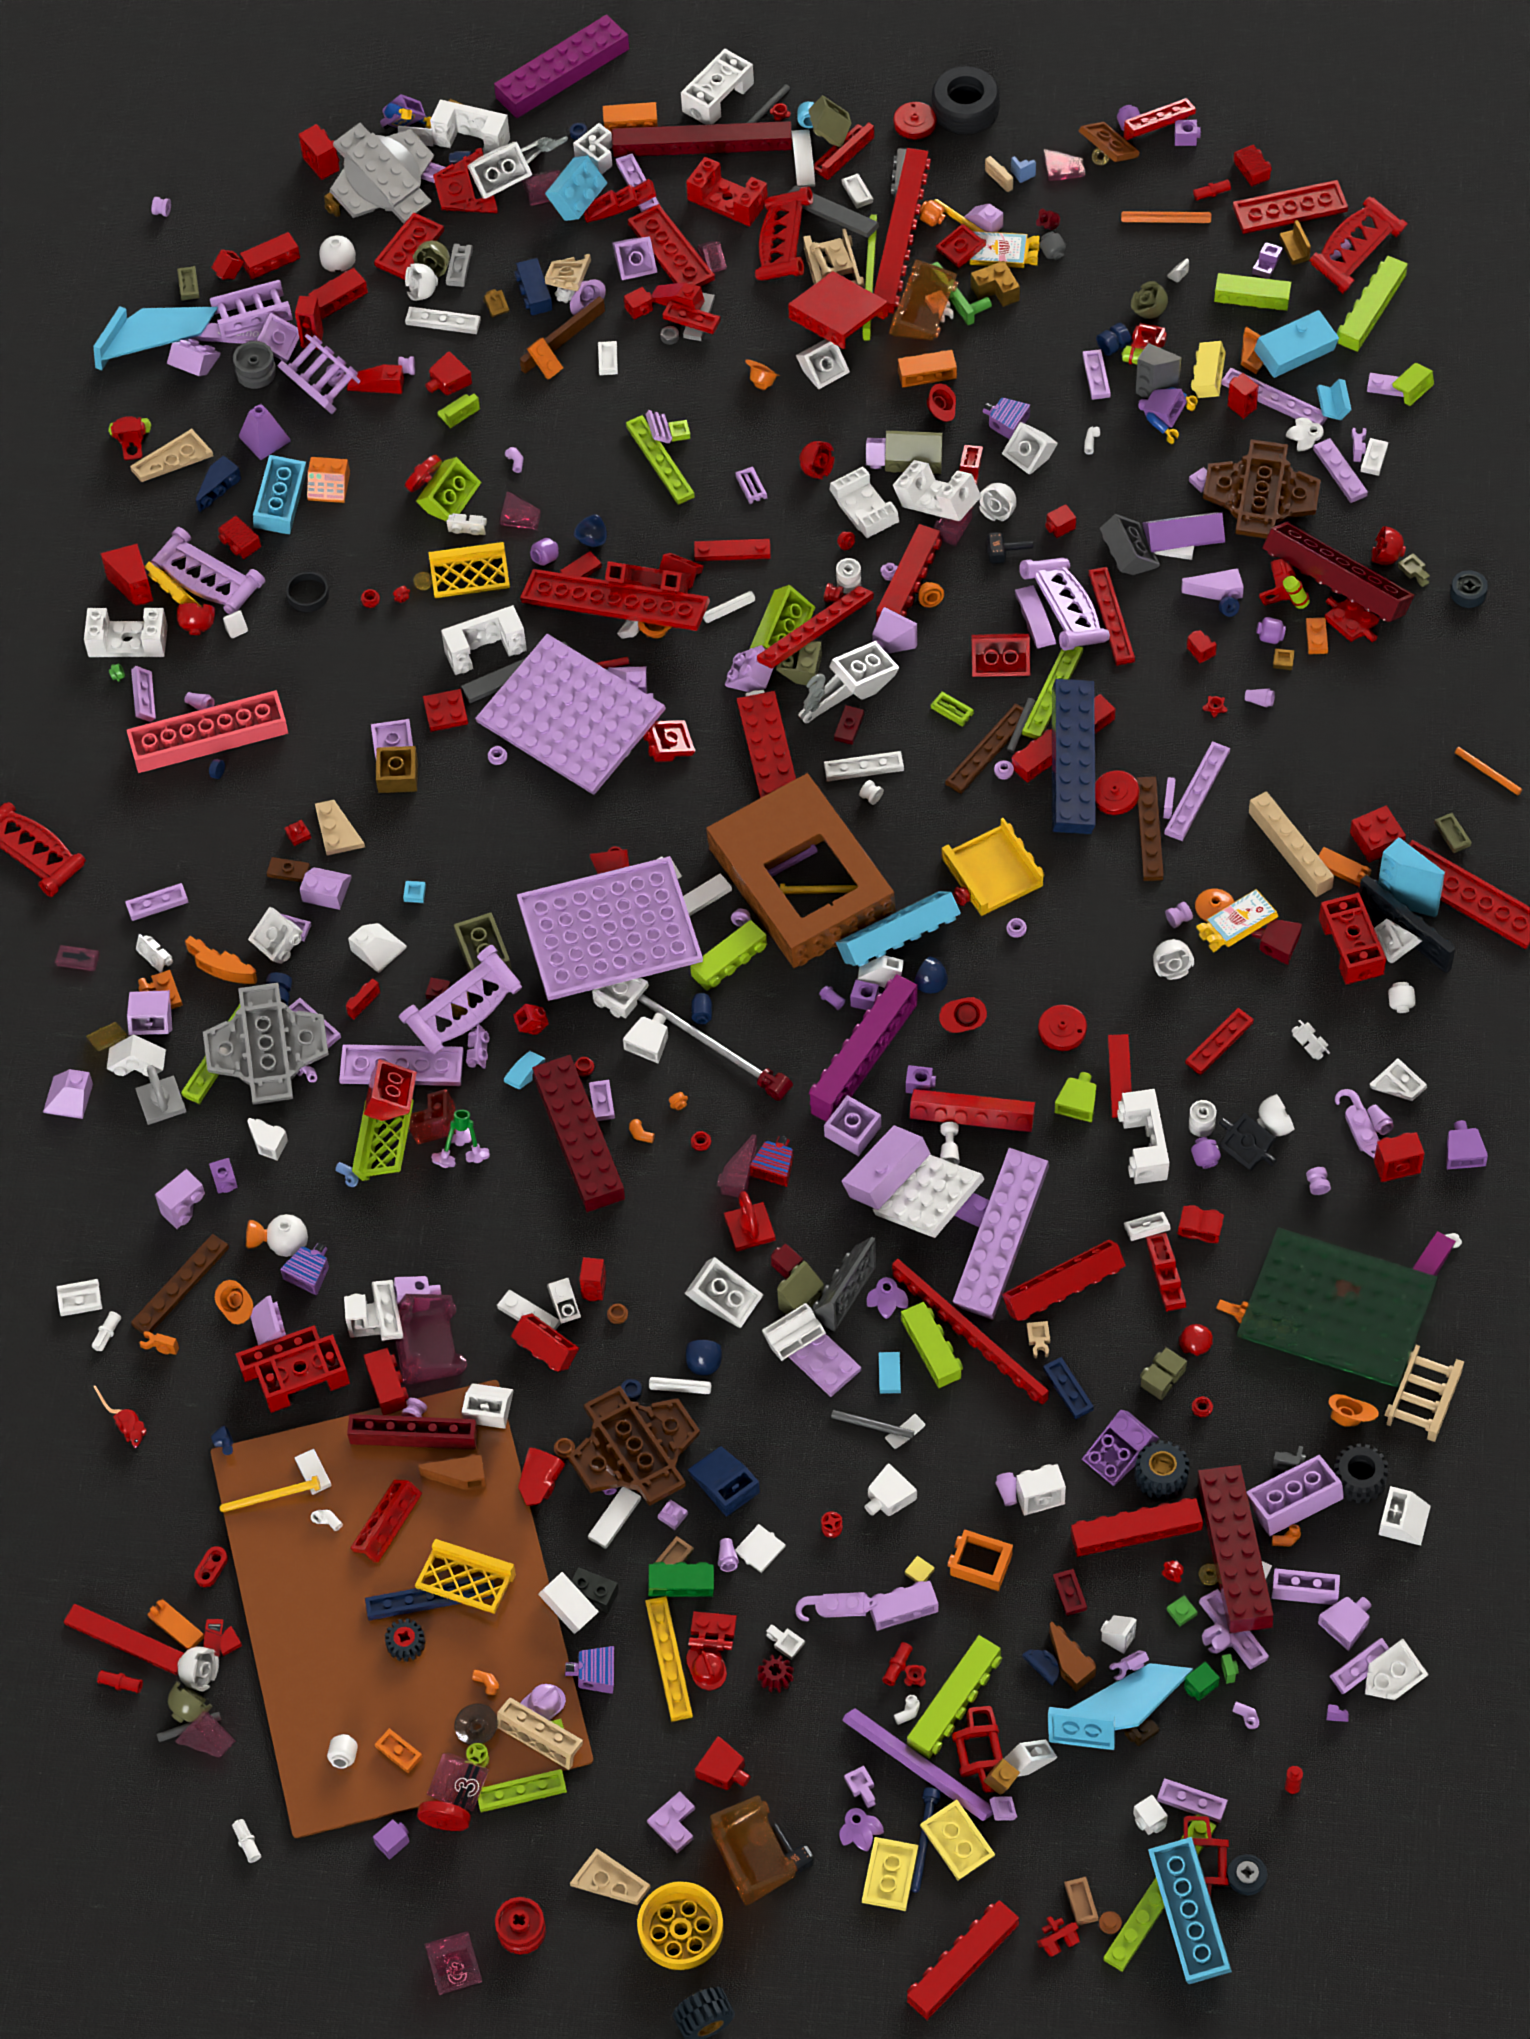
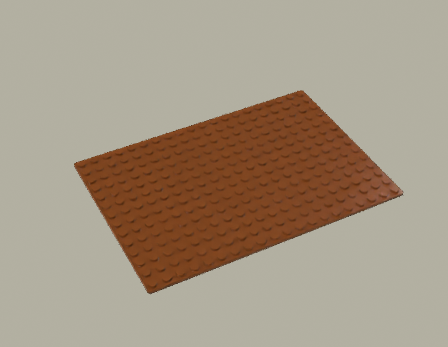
M497 1380L479 1383L480 1385L500 1387ZM470 1386L417 1398L427 1405L426 1411L421 1416L463 1419L462 1408L466 1392ZM380 1408L356 1414L402 1416L403 1409L386 1415L382 1414ZM349 1415L234 1443L231 1445L233 1452L230 1455L223 1454V1447L211 1450L222 1504L306 1482L294 1457L312 1449L315 1450L332 1485L313 1495L309 1489L223 1512L294 1838H301L419 1808V1805L426 1801L443 1802L455 1799L458 1794L456 1789L459 1790L460 1782L464 1783V1787H467L469 1783H473L475 1789L469 1795L475 1794L476 1789H478L476 1781L469 1780L466 1782L465 1779L458 1780L459 1778H464L469 1766L466 1751L474 1743L485 1745L489 1755L488 1765L479 1770L475 1779L479 1783V1788L562 1769V1771L568 1770L496 1727L497 1712L509 1698L521 1703L535 1687L541 1684L555 1685L565 1695L566 1702L564 1708L550 1721L561 1719L566 1731L583 1740L582 1746L574 1755L573 1766L570 1769L593 1763V1755L573 1676H565V1663H569L558 1616L538 1595L549 1584L530 1506H526L518 1489L522 1473L508 1419L505 1429L477 1425L476 1450L350 1444L347 1435ZM471 1454L482 1455L486 1487L464 1490L420 1476L418 1465L426 1461L438 1462L444 1461L447 1458H464ZM393 1480H409L422 1492V1495L380 1561L373 1562L364 1553L353 1552L350 1547ZM317 1510H330L343 1525L339 1530L334 1531L329 1524L314 1523L311 1520V1514ZM435 1539L514 1564L516 1576L513 1582L510 1581L495 1614L461 1603L368 1620L365 1598L416 1588L415 1584L433 1550L432 1544ZM435 1558L432 1565L435 1569L446 1564L444 1560ZM460 1565L451 1568L454 1575L465 1571L464 1567ZM448 1569L437 1573L439 1581L451 1577ZM481 1572L470 1574L472 1578L484 1576ZM434 1575L425 1578L423 1583L431 1585L437 1581ZM465 1576V1577L460 1578V1579H458V1580H464V1579H469V1578H468V1576ZM500 1578L494 1579L495 1587L502 1585L504 1582ZM495 1598L483 1599L482 1601L484 1604L492 1606ZM399 1619H402L403 1622H406V1619H410L411 1623L414 1620L417 1625L421 1626L425 1637V1648L420 1650V1656L415 1655L414 1660L409 1657L406 1662H404V1658H401V1661H399L396 1656L393 1658L391 1653L388 1652L385 1643V1633H388V1627L392 1628L394 1621L398 1624ZM474 1670L494 1675L499 1683L496 1695L486 1694L485 1684L472 1680ZM389 1728L423 1756L409 1773L375 1747V1743ZM346 1734L353 1738L358 1745L355 1762L346 1768H337L327 1758L330 1741L336 1736ZM472 1768V1771H471V1773H470L469 1779H471L472 1774H473V1772H474V1769H473V1768ZM466 1788L463 1791L462 1797L465 1795Z

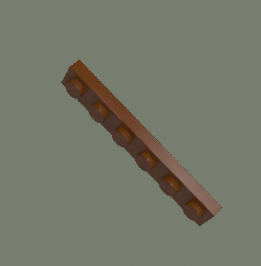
M1136 777L1140 789L1138 814L1143 881L1163 880L1156 777Z
M212 1234L131 1321V1325L143 1334L145 1331L152 1332L229 1249L228 1244Z

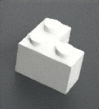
M598 123L576 140L573 146L575 157L588 155L599 172L603 174L612 167L611 151H609L613 147L612 133Z
M133 1034L109 1048L107 1069L119 1076H124L133 1070L148 1076L147 1067L153 1065L158 1074L163 1071L166 1049Z
M365 1294L345 1296V1318L350 1338L380 1335L375 1303L367 1304Z

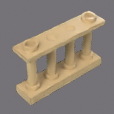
M842 229L841 240L852 262L853 271L840 275L852 273L854 279L852 282L864 288V279L859 276L851 246H853L851 235L848 236L846 229ZM809 235L803 237V247L815 285L823 277L815 254L810 250V246L815 242H812ZM825 256L826 263H830L828 257Z
M1416 1345L1414 1351H1409L1406 1359L1408 1367L1393 1405H1388L1385 1416L1388 1417V1426H1391L1394 1417L1426 1428L1425 1430L1428 1431L1427 1439L1435 1442L1463 1371L1464 1361L1456 1359L1454 1366L1450 1365L1448 1367L1418 1356L1420 1346ZM1417 1364L1445 1374L1449 1378L1447 1384H1439L1411 1374L1414 1365ZM1411 1382L1439 1392V1395L1442 1396L1440 1402H1433L1405 1392L1407 1383ZM1402 1399L1432 1410L1435 1416L1433 1419L1429 1418V1420L1398 1410L1399 1403Z

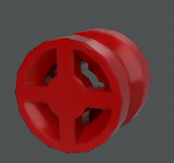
M828 583L824 593V602L832 601L835 603L842 598L844 587H835L833 584Z
M831 1511L822 1516L821 1528L823 1534L827 1537L835 1538L842 1533L843 1526L840 1514Z

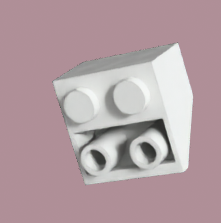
M472 1383L465 1395L462 1408L463 1419H476L477 1425L505 1429L514 1390Z
M1390 1486L1379 1535L1421 1546L1430 1505L1411 1491Z

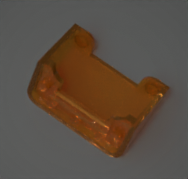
M916 259L901 302L893 317L889 334L895 337L933 341L934 337L938 338L941 330L938 327L951 291L955 292L958 281H955L957 274Z
M759 1795L710 1815V1828L713 1838L746 1906L794 1878L797 1871L794 1860H789L787 1856H784L768 1822L767 1814L770 1813L766 1801H761Z

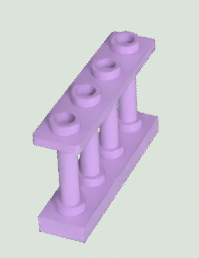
M280 280L210 298L211 307H218L215 314L220 313L222 318L217 320L222 339L262 328L270 312L285 321L293 320L288 301L282 303L280 297L283 296ZM273 299L275 305L263 306V301ZM255 304L257 310L246 312L244 306ZM238 309V315L228 316L227 311Z
M306 334L305 337L310 343L292 364L289 363L287 365L281 361L277 366L328 412L333 414L336 410L332 405L333 399L351 379H354L359 384L360 380L356 377L358 373L351 366L346 368V362L339 356L335 358L333 356L334 352L328 346L323 348L321 346L323 342L315 335L311 337ZM317 347L322 354L304 374L298 375L296 373L298 371L297 368ZM327 358L331 359L334 364L320 380L312 386L308 384L309 378ZM341 368L346 373L344 377L327 395L322 396L320 394L322 387Z

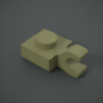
M1414 553L1398 562V568L1410 579L1415 576L1422 587L1429 584L1427 578L1430 575L1424 571L1425 564Z

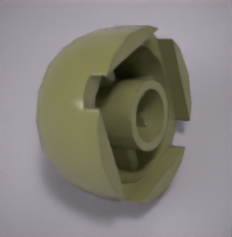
M438 241L423 242L417 247L413 255L415 264L419 263L429 266L437 277L445 274L450 263V255L447 248Z
M1149 281L1140 286L1142 289L1139 293L1136 291L1131 300V308L1144 319H1154L1160 316L1168 304V296L1164 288L1155 281Z
M177 1681L168 1695V1705L173 1711L171 1716L180 1723L184 1720L197 1722L203 1719L212 1708V1705L209 1703L206 1706L204 1704L205 1698L187 1686L184 1689L179 1687L181 1682Z

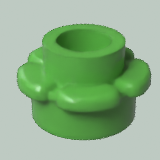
M119 663L116 665L112 664L111 669H109L110 676L113 680L116 679L120 682V679L125 678L124 670Z

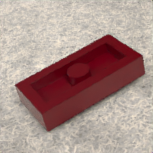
M845 706L834 735L835 741L853 745L864 716L863 709Z
M1074 1569L1053 1574V1580L1066 1616L1086 1611L1087 1605Z

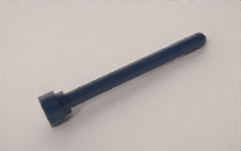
M924 1788L922 1798L926 1805L923 1822L933 1816L934 1806L940 1801L941 1791L938 1789ZM922 1828L911 1890L914 1893L920 1891L929 1840Z

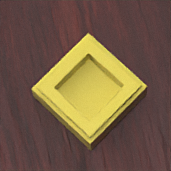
M917 1556L905 1570V1575L915 1582H926L935 1571V1567Z

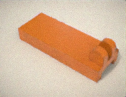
M1323 847L1318 855L1333 875L1360 887L1361 879L1365 875L1370 876L1371 869L1367 866H1363L1326 847Z
M163 1599L158 1600L156 1606L150 1608L148 1617L186 1650L196 1647L204 1639V1634Z

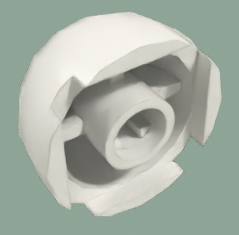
M331 236L325 239L320 247L321 265L331 272L340 269L341 272L346 271L355 263L356 253L354 246L349 239L343 236Z
M419 263L410 264L411 267H407L405 274V284L409 286L411 291L407 292L408 296L413 301L430 297L438 285L437 276L429 266Z
M993 483L980 492L981 497L978 499V501L980 500L979 508L985 517L992 521L996 519L1004 521L1012 515L1016 508V495L1009 486L1003 483Z
M1172 939L1162 942L1156 948L1153 954V964L1155 971L1160 977L1162 975L1166 976L1169 980L1179 979L1189 973L1188 969L1191 965L1192 967L1194 965V957L1185 943Z
M1277 1094L1262 1102L1258 1111L1260 1117L1257 1119L1258 1124L1273 1136H1283L1294 1130L1291 1118L1287 1115L1286 1108Z
M288 1214L280 1215L274 1218L268 1225L267 1243L270 1249L275 1251V1254L285 1257L293 1256L301 1247L306 1246L308 1241L307 1229L298 1217Z
M197 1646L188 1649L182 1655L177 1666L179 1678L185 1686L198 1691H205L210 1687L208 1683L210 1680H215L219 1668L218 1656H214L213 1652L215 1651L213 1649Z

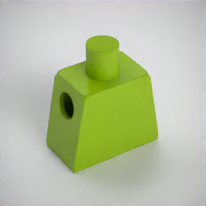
M1081 1072L1078 1079H1067L1055 1101V1113L1092 1123L1096 1084L1090 1083L1092 1076L1089 1073Z

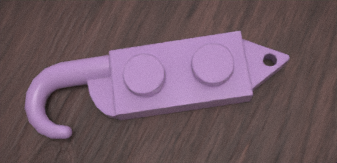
M1343 1089L1336 1094L1335 1103L1336 1105L1340 1104L1339 1099L1341 1096H1349L1353 1105L1346 1110L1345 1118L1360 1152L1364 1151L1374 1158L1377 1141H1380L1357 1093L1350 1089Z
M864 1592L823 1594L821 1596L803 1597L798 1601L795 1612L800 1620L809 1621L808 1617L802 1615V1608L805 1605L815 1604L817 1613L825 1618L866 1616V1612L879 1605V1603L867 1597V1594Z

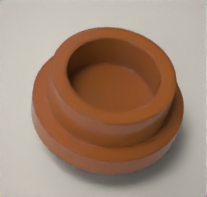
M613 1304L607 1311L609 1321L614 1324L625 1322L628 1318L627 1308L622 1304Z
M567 1438L559 1439L554 1445V1452L561 1459L569 1458V1455L575 1450L573 1441Z
M1108 1911L1101 1915L1099 1926L1103 1932L1114 1934L1121 1928L1122 1921L1117 1913Z

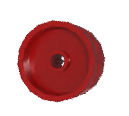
M524 1897L511 1898L504 1902L497 1910L495 1917L496 1931L500 1943L506 1950L521 1955L531 1953L539 1948L545 1938L546 1926L543 1912L536 1902Z

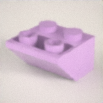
M188 339V341L180 340V342L172 343L167 364L197 376L207 375L220 357V352L215 351V348L212 346L199 345V341L194 339Z
M760 645L736 654L733 658L732 667L727 674L725 686L745 692L766 689L773 668L771 669L757 662V655L766 649Z
M170 990L129 992L127 1013L128 1035L169 1034L172 1031Z
M271 1295L265 1297L253 1308L250 1316L258 1345L286 1336L277 1302H272Z

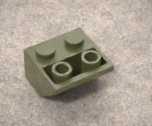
M822 95L808 109L813 131L816 135L824 137L831 145L841 148L851 126L849 113Z
M811 641L779 663L777 671L796 684L807 685L809 680L817 675L822 657L821 642Z
M803 1261L799 1266L796 1265L791 1271L789 1278L781 1281L778 1285L779 1309L785 1314H789L805 1303L812 1308L814 1303L822 1297L824 1284L807 1262Z

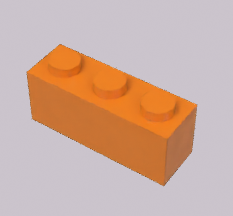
M656 102L603 106L604 127L611 133L612 129L658 127Z
M952 350L898 359V372L902 388L957 379V366Z

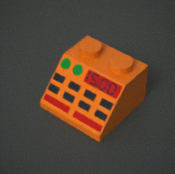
M311 457L308 469L307 500L345 503L350 477L348 459Z

